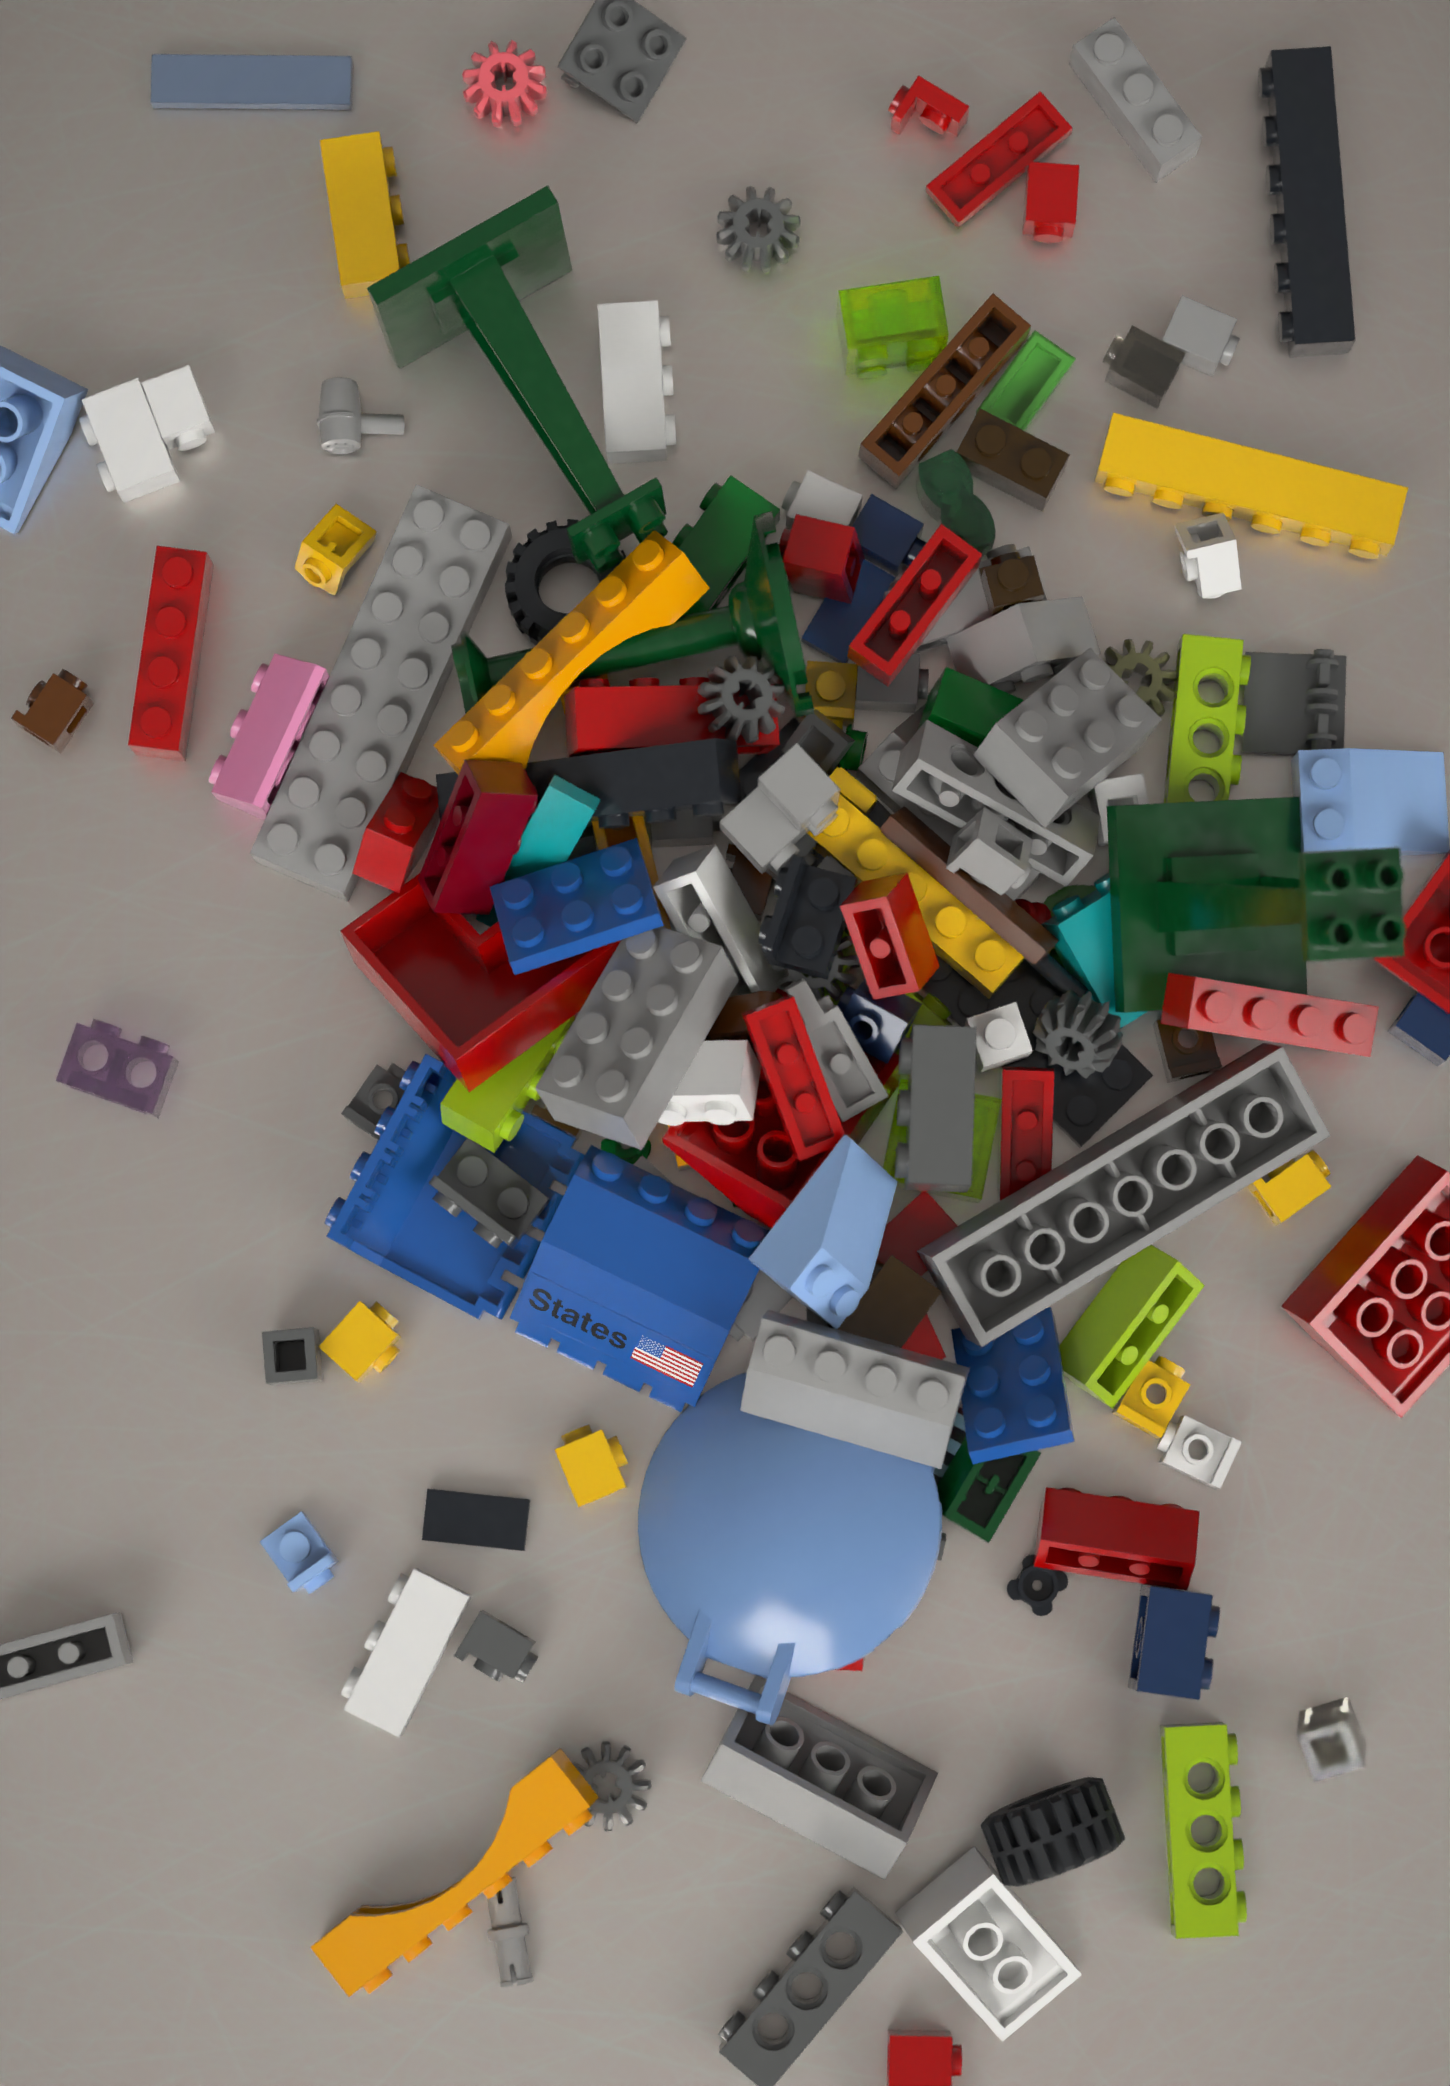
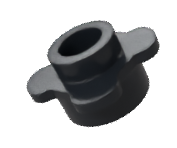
M1028 1555L1022 1561L1023 1569L1018 1577L1008 1582L1007 1594L1012 1600H1022L1030 1605L1035 1615L1045 1616L1052 1611V1601L1058 1592L1067 1588L1068 1578L1063 1571L1034 1567L1035 1555ZM1035 1580L1041 1581L1042 1588L1040 1590L1033 1589L1032 1584Z

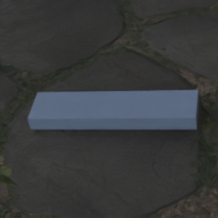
M152 54L151 105L152 108L352 110L353 61L351 56Z

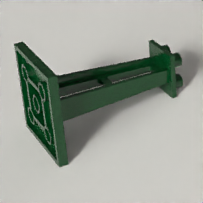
M547 185L369 286L367 290L389 353L399 369L465 331H469L590 514L566 528L575 560L579 565L590 559L597 573H603L615 567L623 560L624 556L618 547L621 544L620 541L634 533L638 542L641 543L654 530L665 537L668 534V530L663 521L666 518L667 512L662 485L657 477L626 495L623 494L519 302L573 271L559 204Z
M1299 797L1107 806L1115 1012L1128 1013L1162 1010L1168 973L1308 995L1306 962L1404 956L1406 926L1403 921L1401 885L1404 879V872L1400 861V847L1301 852Z

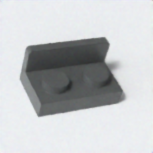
M469 1138L464 1141L438 1176L434 1175L428 1182L438 1191L432 1200L454 1217H457L462 1210L478 1222L473 1231L496 1249L502 1242H505L513 1249L551 1201L486 1149Z

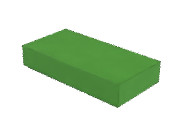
M1034 330L978 407L976 414L979 408L1026 431L1070 370L1076 358Z

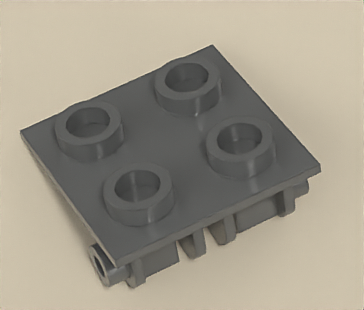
M595 0L557 67L564 71L561 76L564 82L575 88L582 84L631 120L638 123L687 38L635 0Z
M1316 649L1313 654L1245 652V655H1251V667L1248 685H1244L1243 705H1246V720L1242 735V752L1296 754L1298 750L1344 748L1346 656L1334 655V650Z

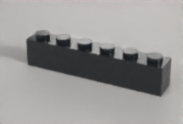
M1331 46L1271 50L1265 67L1258 70V90L1260 98H1268L1269 116H1263L1262 138L1264 147L1272 146L1273 165H1267L1266 187L1268 196L1276 195L1277 214L1270 215V236L1272 244H1280L1281 262L1274 264L1276 293H1284L1285 312L1278 313L1280 342H1288L1289 357L1346 354L1350 352L1356 340Z
M713 738L528 762L525 768L531 783L537 790V806L554 775L601 799L589 821H598L599 829L630 826L629 817L645 815L646 823L676 821V811L691 809L693 817L724 815V805L742 802L737 741ZM456 772L436 774L440 821L458 778ZM532 815L529 816L528 821H527V823H526V826H527V824H528L530 818L532 817Z

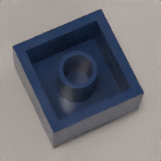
M1141 1585L1128 1688L1138 1692L1200 1700L1201 1689H1210L1213 1673V1659L1205 1657L1207 1638H1216L1219 1626L1220 1607L1212 1605L1213 1595Z

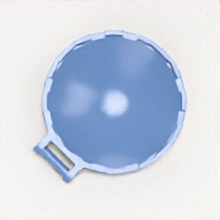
M747 1372L721 1382L702 1394L696 1406L689 1405L664 1434L652 1456L642 1485L638 1509V1536L640 1553L651 1588L673 1624L689 1639L675 1681V1691L687 1696L697 1693L756 1714L757 1721L772 1726L779 1715L791 1677L819 1674L852 1664L875 1651L874 1648L885 1641L897 1628L900 1629L923 1597L935 1569L942 1534V1505L939 1502L938 1489L933 1474L935 1470L932 1466L740 1411ZM707 1658L767 1679L762 1694L702 1673Z

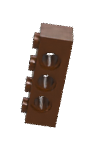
M992 293L861 442L858 457L897 489L1026 342L1031 325Z

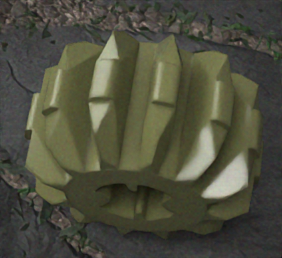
M1132 639L1124 640L1123 656L1115 648L1108 647L1104 653L1109 663L1107 665L1121 679H1129L1133 672L1142 675L1141 684L1147 683L1148 687L1140 686L1135 693L1159 717H1162L1165 713V708L1160 700L1173 702L1176 697V691L1165 684L1176 681L1178 672L1172 669L1161 670L1169 661L1170 655L1167 652H1163L1155 659L1150 657L1153 642L1148 640L1145 641L1140 653H1136Z

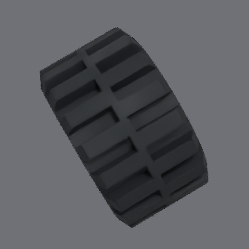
M567 519V525L557 526L556 520L546 523L547 529L540 533L536 528L527 534L528 541L524 545L521 543L517 544L513 550L514 558L512 562L508 561L505 593L510 613L514 617L522 634L526 633L530 637V642L534 645H537L569 614L557 612L546 606L540 597L539 585L545 574L553 567L564 563H577L573 556L566 528L577 523L578 520ZM622 549V550H620V551H621L622 555L624 556V558H623V560H624V559L626 558V555H625V553H624V551H623V549ZM590 559L581 563V565L588 567L597 575L599 583L618 566L616 565L603 573H597Z
M1095 1777L1077 1779L1023 1798L991 1813L981 1823L982 1831L1003 1885L1024 1886L1068 1872L1111 1853L1125 1840L1105 1783L1102 1778Z

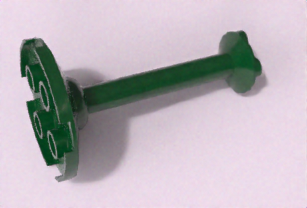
M772 512L754 515L745 579L731 590L728 597V606L683 615L672 625L653 628L628 638L603 653L584 669L574 681L737 646L740 654L745 659L750 656H756L757 662H762L765 668L769 666L774 667L775 673L771 678L775 684L785 686V692L782 695L796 717L814 714L812 697L809 691L797 693L796 686L807 684L808 680L778 542L766 544L764 538L765 534L776 532ZM466 631L460 632L461 642L451 645L465 713L533 648L487 658Z

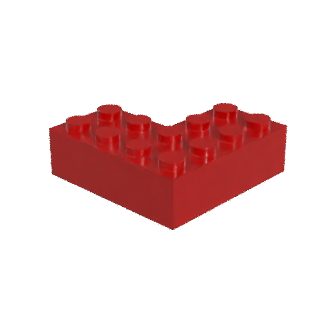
M419 873L404 884L400 893H391L340 930L356 966L461 1084L471 1092L581 1010L620 941L515 975L509 963L499 921L482 934H479L462 914L433 913L418 881Z

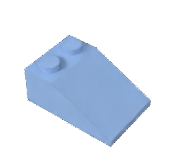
M0 345V527L16 534L23 525L72 434L83 405L81 399L86 397L88 389Z
M1341 748L1298 750L1292 758L1293 797H1299L1301 852L1400 847V856L1446 854L1449 851L1444 752Z
M844 1134L748 1260L793 1298L832 1327L838 1329L846 1317L855 1311L860 1299L869 1289L898 1181L851 1138Z

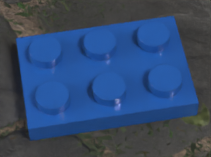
M637 838L490 887L509 963L515 975L664 926Z
M1051 1307L1045 1308L983 1347L967 1340L960 1328L951 1329L956 1364L970 1368L961 1403L968 1452L973 1464L1075 1442L1056 1321Z

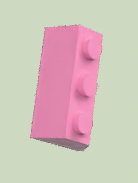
M274 654L270 665L261 664L251 686V691L256 693L248 711L244 709L239 711L232 725L230 737L235 738L230 752L227 757L224 755L218 757L209 777V783L214 784L211 792L217 800L265 820L329 679L326 668L279 654Z

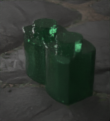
M950 449L919 463L916 488L919 500L926 512L938 521V527L941 524L981 552L982 556L986 555L987 552L993 549L995 524L987 506L973 494V479L965 461L958 453Z

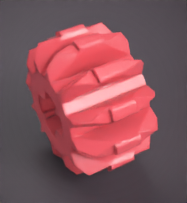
M513 40L507 44L506 52H499L498 45L491 41L488 44L489 57L487 58L481 53L474 52L471 60L475 68L463 71V81L470 85L463 91L464 99L467 103H476L474 115L478 119L484 118L492 112V125L498 128L501 126L504 116H510L511 123L518 127L521 125L520 111L535 116L538 113V106L534 100L546 98V86L539 83L546 78L544 66L533 65L536 57L531 49L524 51L518 56L517 43ZM503 78L504 83H507V78H512L514 87L506 91V87L503 85L502 91L496 88V81Z

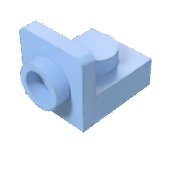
M303 1511L260 1541L263 1548L288 1581L287 1585L292 1592H298L304 1587L308 1594H311L334 1577L329 1568L339 1561Z

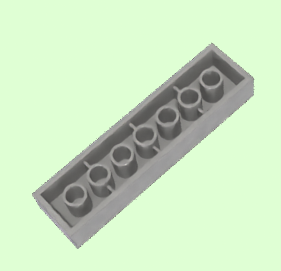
M416 484L251 849L250 854L257 863L349 902L359 880V876L352 874L365 828L400 772L407 773L455 664L451 645L461 642L460 632L466 631L469 634L510 543L512 534L508 523Z
M1262 1043L919 1249L917 1252L937 1288L942 1291L941 1295L965 1338L983 1347L1331 1135L1282 1046Z

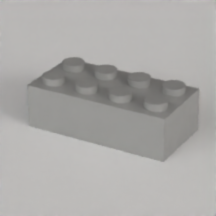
M663 927L620 941L535 1087L554 1120L640 1150L643 1149L739 980L722 946Z

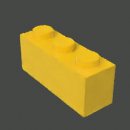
M380 131L320 140L340 283L345 299L369 296L367 290L369 286L410 264L407 243H397L395 226L404 225L400 194L391 196L388 178L397 176L393 146L383 147Z

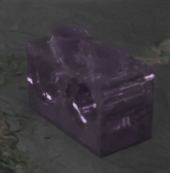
M93 1019L91 1027L76 1023L56 1081L66 1087L159 1119L179 1064L175 1057L168 1055L170 1045L145 1036H141L138 1044L119 1038L122 1032L121 1028ZM93 1045H104L108 1051L106 1064L96 1071L87 1070L83 1063L86 1050ZM143 1061L154 1063L156 1077L153 1083L144 1088L135 1087L131 1081L133 1068Z

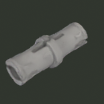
M511 1877L513 1880L489 1900L487 1899L492 1929H489L487 1933L489 1941H494L501 1987H511L515 1983L522 1985L534 1981L531 1975L524 1935L529 1934L528 1924L522 1923L515 1884L516 1877Z

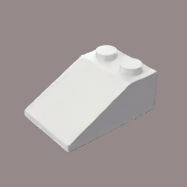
M975 1846L895 1912L912 1942L1002 2042L1082 1975L1011 1887L1003 1885L999 1873Z

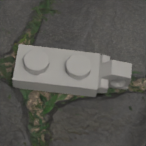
M803 978L785 987L784 989L787 994L794 996L841 1121H846L888 1097L837 1005L832 1003L830 997L826 995L817 1001L806 980Z

